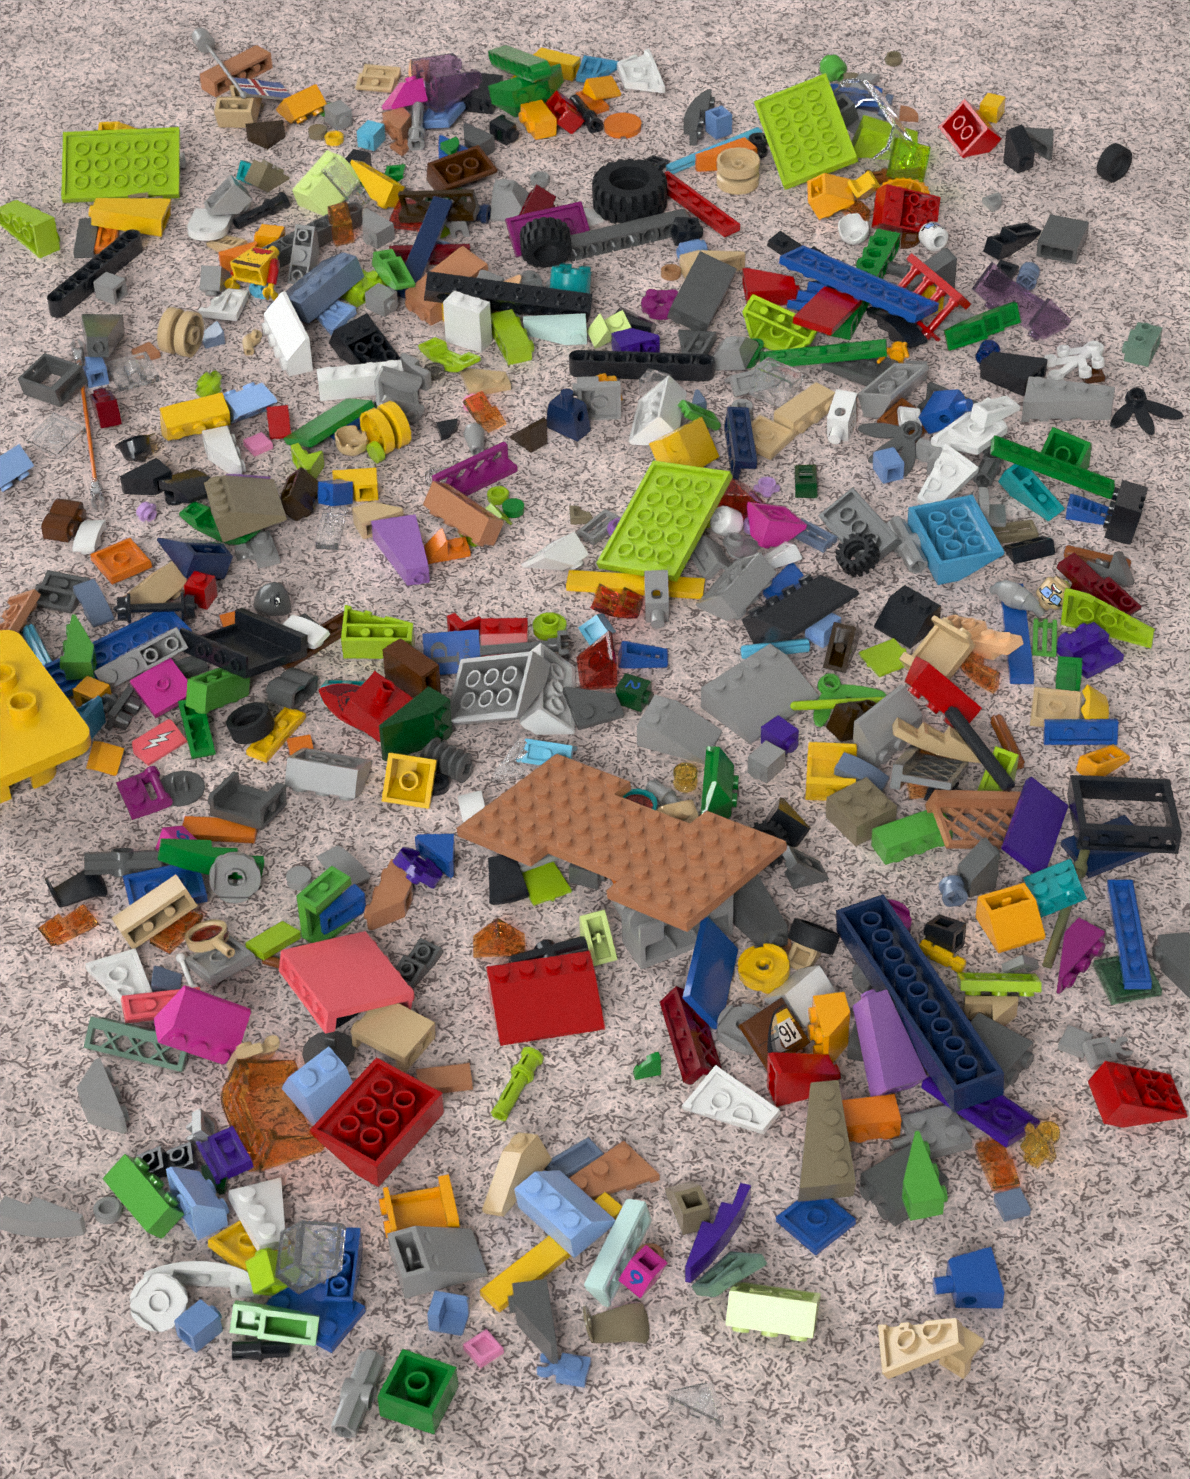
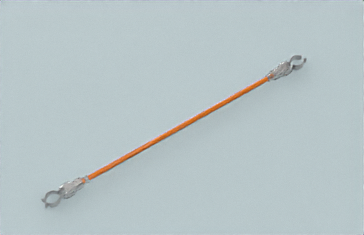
M78 339V343L81 346L75 348L73 347L75 346L73 340L70 344L72 357L76 364L83 367V342ZM84 385L81 388L93 477L90 489L91 504L97 510L94 502L96 500L103 501L100 503L103 510L105 500L103 489L96 474Z

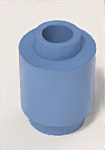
M695 239L679 243L678 248H676V254L680 260V255L708 249L704 240Z

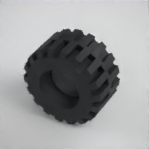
M541 217L540 219L536 218L533 221L527 222L520 231L521 256L523 260L527 261V264L533 265V267L542 268L559 266L562 262H566L572 252L570 229L567 224L560 219H554V217Z

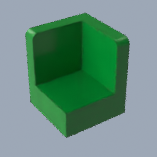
M1058 656L1055 689L1080 692L1082 658Z

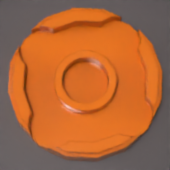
M614 113L604 120V131L613 138L621 139V136L632 138L641 132L642 122L640 118L631 113Z

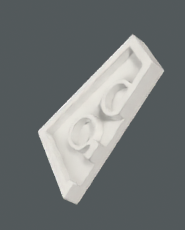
M945 443L940 457L937 458L930 476L927 477L917 497V502L922 505L951 499L979 472V467Z
M136 948L85 963L86 970L121 1007V997L123 995L152 992Z
M716 1065L682 1105L683 1110L760 1134H765L781 1114L777 1107Z
M281 1177L229 1190L228 1199L256 1250L272 1248L273 1251L284 1248L286 1246Z

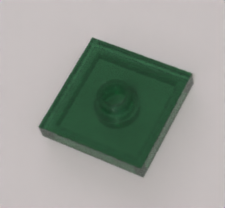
M1119 956L1094 960V970L1111 1005L1161 996L1162 988L1149 961L1152 980L1151 989H1124Z

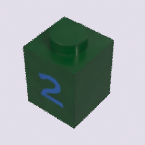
M625 673L615 687V694L620 705L642 712L654 697L652 681Z

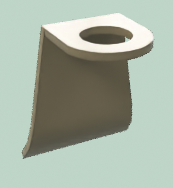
M642 1303L626 1304L591 1316L588 1306H583L585 1327L591 1343L639 1342L646 1344L648 1342L650 1332L649 1320Z

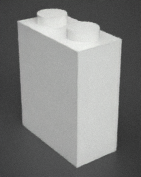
M453 291L443 301L446 342L482 353L492 343L490 302Z

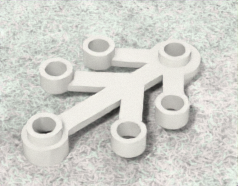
M1089 341L1083 347L1077 348L1059 345L1057 347V356L1048 354L1044 357L1048 359L1047 367L1066 365L1059 370L1049 371L1047 379L1064 380V376L1077 366L1079 367L1080 378H1090L1092 376V368L1087 365L1086 359H1091L1093 368H1103L1105 366L1104 357L1102 356L1104 345L1098 341Z

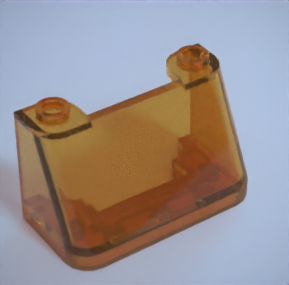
M236 1059L224 1083L220 1097L221 1106L229 1127H234L252 1160L254 1168L248 1170L249 1172H262L320 1153L325 1147L310 1134L311 1128H309L305 1116L282 1090V1086L287 1078L298 1070L295 1060Z

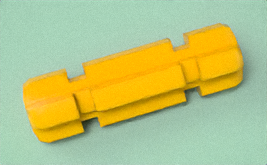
M923 939L918 945L926 957L929 955V959L947 968L951 966V970L955 972H962L966 967V960L958 955L954 957V953L938 945L932 946L933 943L926 939Z

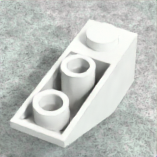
M227 426L202 431L208 460L229 474H243L246 472L244 460L241 459L240 449L236 446L234 433L230 434Z

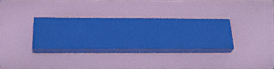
M1001 601L1004 632L1020 635L1023 640L1022 646L1007 655L1010 684H1034L1027 611L1012 609Z
M1107 880V893L1124 989H1151L1152 980L1133 880Z

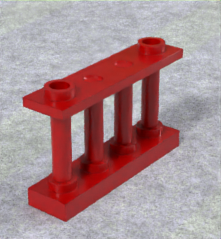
M911 253L906 259L912 264L911 270L900 281L898 286L906 288L917 275L919 276L922 273L924 275L923 281L914 290V293L922 295L929 286L932 287L935 284L937 286L935 288L936 291L929 298L930 300L938 302L942 296H950L949 302L928 326H925L921 320L915 322L922 328L921 332L928 340L934 338L938 342L941 339L933 333L955 307L958 308L960 305L967 310L971 303Z

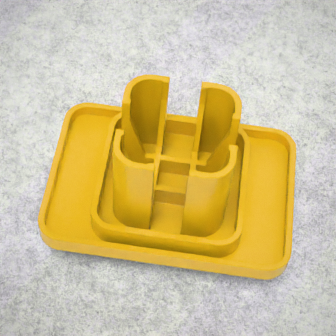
M0 630L1 804L12 799L9 789L10 785L29 777L34 789L49 783L56 775L57 765L84 754L90 748L92 742L88 725L22 636L12 630Z

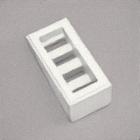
M1006 395L973 404L970 417L980 427L985 428L1019 411L1021 406Z
M786 541L764 555L773 569L803 559L797 546Z

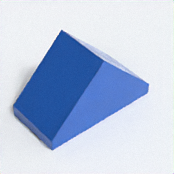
M418 834L415 836L416 851L420 852L419 856L425 860L428 857L441 869L442 873L451 879L454 876L455 866L454 834Z

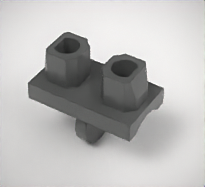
M127 686L119 699H117L118 695L116 693H112V695L104 694L101 697L104 713H108L109 718L105 724V729L111 730L113 726L126 730L130 725L133 716L124 711L126 710L136 715L143 703L142 700L133 696L134 688Z

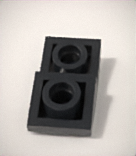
M191 1141L168 1151H165L162 1146H158L136 1155V1157L139 1156L150 1166L148 1169L149 1173L156 1175L158 1178L167 1177L166 1169L169 1167L189 1170L198 1169L196 1148Z

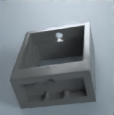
M46 353L17 378L24 395L58 407H62L88 382L82 365ZM50 374L61 377L51 387L41 384Z

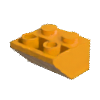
M823 173L807 181L808 203L819 220L825 217L828 218L835 212L847 209L854 204V193L847 183L851 179Z
M1025 883L977 897L975 918L998 953L1045 939L1046 935L1036 899Z
M845 992L813 996L812 1007H808L811 1024L807 1025L809 1040H814L815 1042L813 1054H828L832 1063L848 1046L850 1009Z

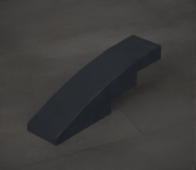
M873 306L866 308L867 316L877 320L879 329L887 331L891 341L907 342V348L928 343L925 335L914 323L908 322L905 318L898 315L889 314L887 310Z

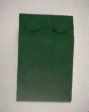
M428 686L380 724L382 760H388V753L409 755L422 751L435 737L439 738L441 742L447 740L453 733L450 699Z

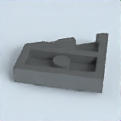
M678 330L682 353L708 354L717 340L716 332Z
M573 687L563 688L564 697L578 730L624 717V712L615 693Z

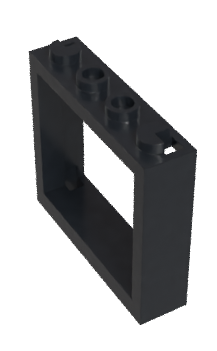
M1070 775L1067 797L1077 849L1178 854L1182 831L1170 779ZM1156 793H1161V794H1162V796H1155V795H1156ZM1082 798L1162 802L1167 827L1086 823ZM1084 836L1089 837V841L1082 839H1084Z

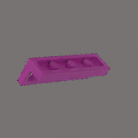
M503 441L432 475V481L439 482L448 477L445 483L468 496L518 472V468L508 458V444ZM501 451V457L493 460L495 455ZM484 460L482 465L475 469L478 462ZM466 468V470H465V472L463 473V475L460 476V477H457V475L459 474V472H460L461 470H463V469Z

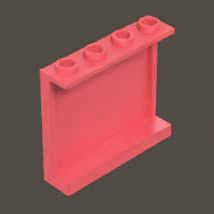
M366 931L281 950L279 972L325 1034L335 1031L336 1020L340 1017L397 1003L410 1010L412 1008V1001L415 998L413 988L406 983L401 973L394 968L389 958L383 954L377 943L371 939Z

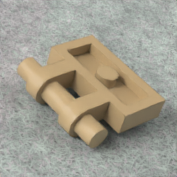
M270 1035L265 1038L262 1044L260 1042L252 1044L251 1041L236 1046V1050L227 1063L230 1075L271 1059L279 1048V1038L276 1035Z

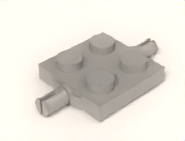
M944 1104L901 1116V1127L905 1136L890 1139V1146L893 1151L907 1147L912 1144L915 1131H920L923 1141H927L929 1144L930 1159L972 1149V1139L967 1131L977 1127L969 1121L963 1120L956 1112H953L952 1109Z

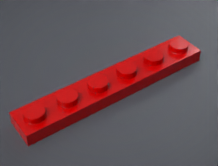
M664 172L667 179V195L724 238L740 231L739 222L671 172Z

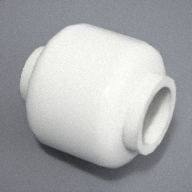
M720 506L713 513L710 519V526L716 534L727 537V534L730 532H741L743 517L738 510L728 506Z

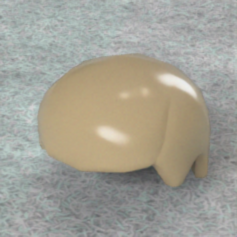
M350 425L341 427L335 432V443L340 453L347 456H357L365 452L366 446L369 444L365 431L360 433L356 426Z

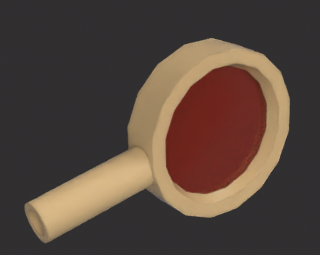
M212 919L203 921L191 927L185 934V941L190 951L203 953L217 949L228 958L233 957L235 954V950L225 943L229 939L230 933L226 923L222 920Z

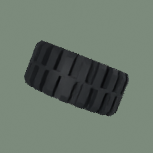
M628 158V160L619 159L616 162H609L606 166L603 165L593 176V208L603 220H610L612 224L662 214L667 207L666 175L660 167L655 166L649 161L644 162L642 159L633 160V158Z

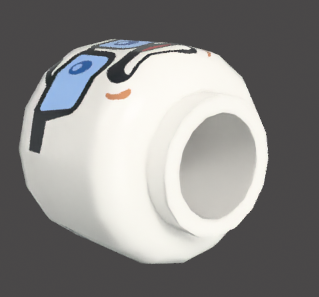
M928 222L920 229L919 240L930 251H939L947 244L948 233L937 222Z

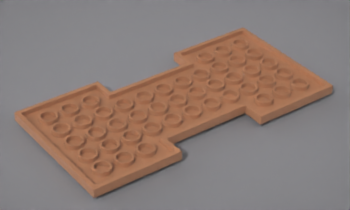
M559 754L552 756L456 828L458 837L530 867L547 854H550L614 880L616 883L606 890L608 899L686 932L787 850L786 841L708 811H705L692 823H687L625 799L623 796L631 790L630 781Z

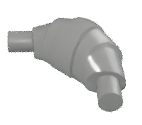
M1009 580L998 581L989 589L991 594H997L999 600L1012 609L1033 611L1038 618L1045 613L1044 609L1039 605L1040 602L1033 594L1016 582Z

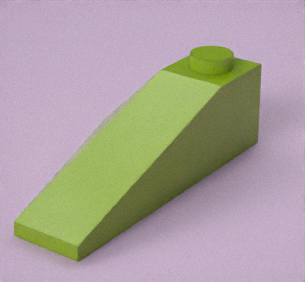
M1069 588L1065 589L1061 625L1077 629L1082 623L1088 625L1095 622L1109 634L1110 638L1152 648L1154 628L1088 593Z

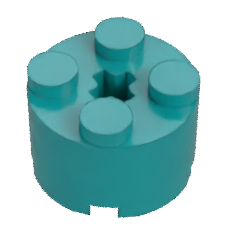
M561 263L560 266H552L550 288L590 293L591 267L579 266V268H572V264Z

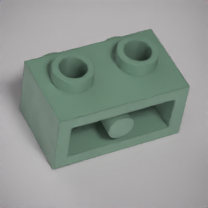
M1138 322L1135 329L1130 330L1128 341H1125L1123 344L1122 353L1125 354L1124 361L1149 367L1161 343L1163 327Z

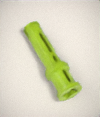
M525 1047L522 1049L518 1064H515L511 1069V1079L491 1111L493 1118L503 1122L506 1121L523 1088L534 1079V1071L544 1061L543 1055L535 1048Z

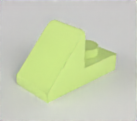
M623 310L606 319H603L600 313L587 329V333L596 349L611 342V333L629 329L631 326Z

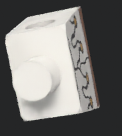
M839 389L835 391L827 416V437L829 442L833 444H839L841 440L849 441L858 421L857 393ZM844 409L846 412L843 416H841L842 410Z

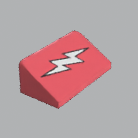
M167 719L133 740L132 747L134 755L149 766L185 744L187 740L171 719Z

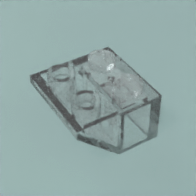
M301 1220L281 1231L275 1277L297 1294H301L324 1280L337 1275L342 1271L346 1226L343 1223Z

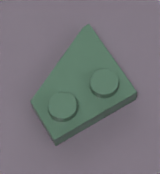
M730 1251L691 1287L698 1296L716 1297L768 1263L762 1254Z

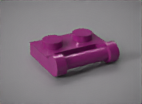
M149 766L143 773L116 782L119 793L132 820L166 809L173 803L170 794L166 793L159 778L160 772L156 766ZM150 782L157 795V799L152 801L144 786Z

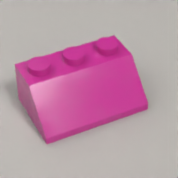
M184 985L154 1017L158 1043L219 1064H225L236 1050V1046L242 1043L251 1010L245 1006Z

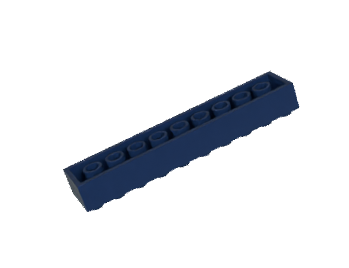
M884 894L836 910V928L841 940L876 992L888 991L919 1060L952 1111L957 1112L1004 1095L1003 1070Z

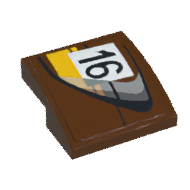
M782 997L738 1026L766 1070L768 1053H796L811 1043Z

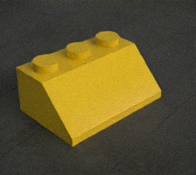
M222 392L159 408L161 434L167 441L181 439L193 434H202L204 430L230 425V412Z

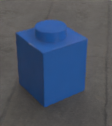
M341 479L318 481V504L328 506L353 504V482Z

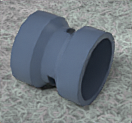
M1033 262L1022 264L1016 279L1017 286L1020 289L1032 290L1035 288L1040 275L1039 266Z

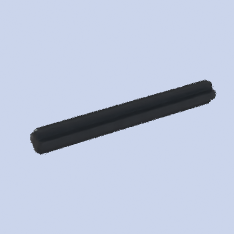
M948 707V710L945 711V717L1000 789L1011 792L1012 788L1015 787V782L958 708Z

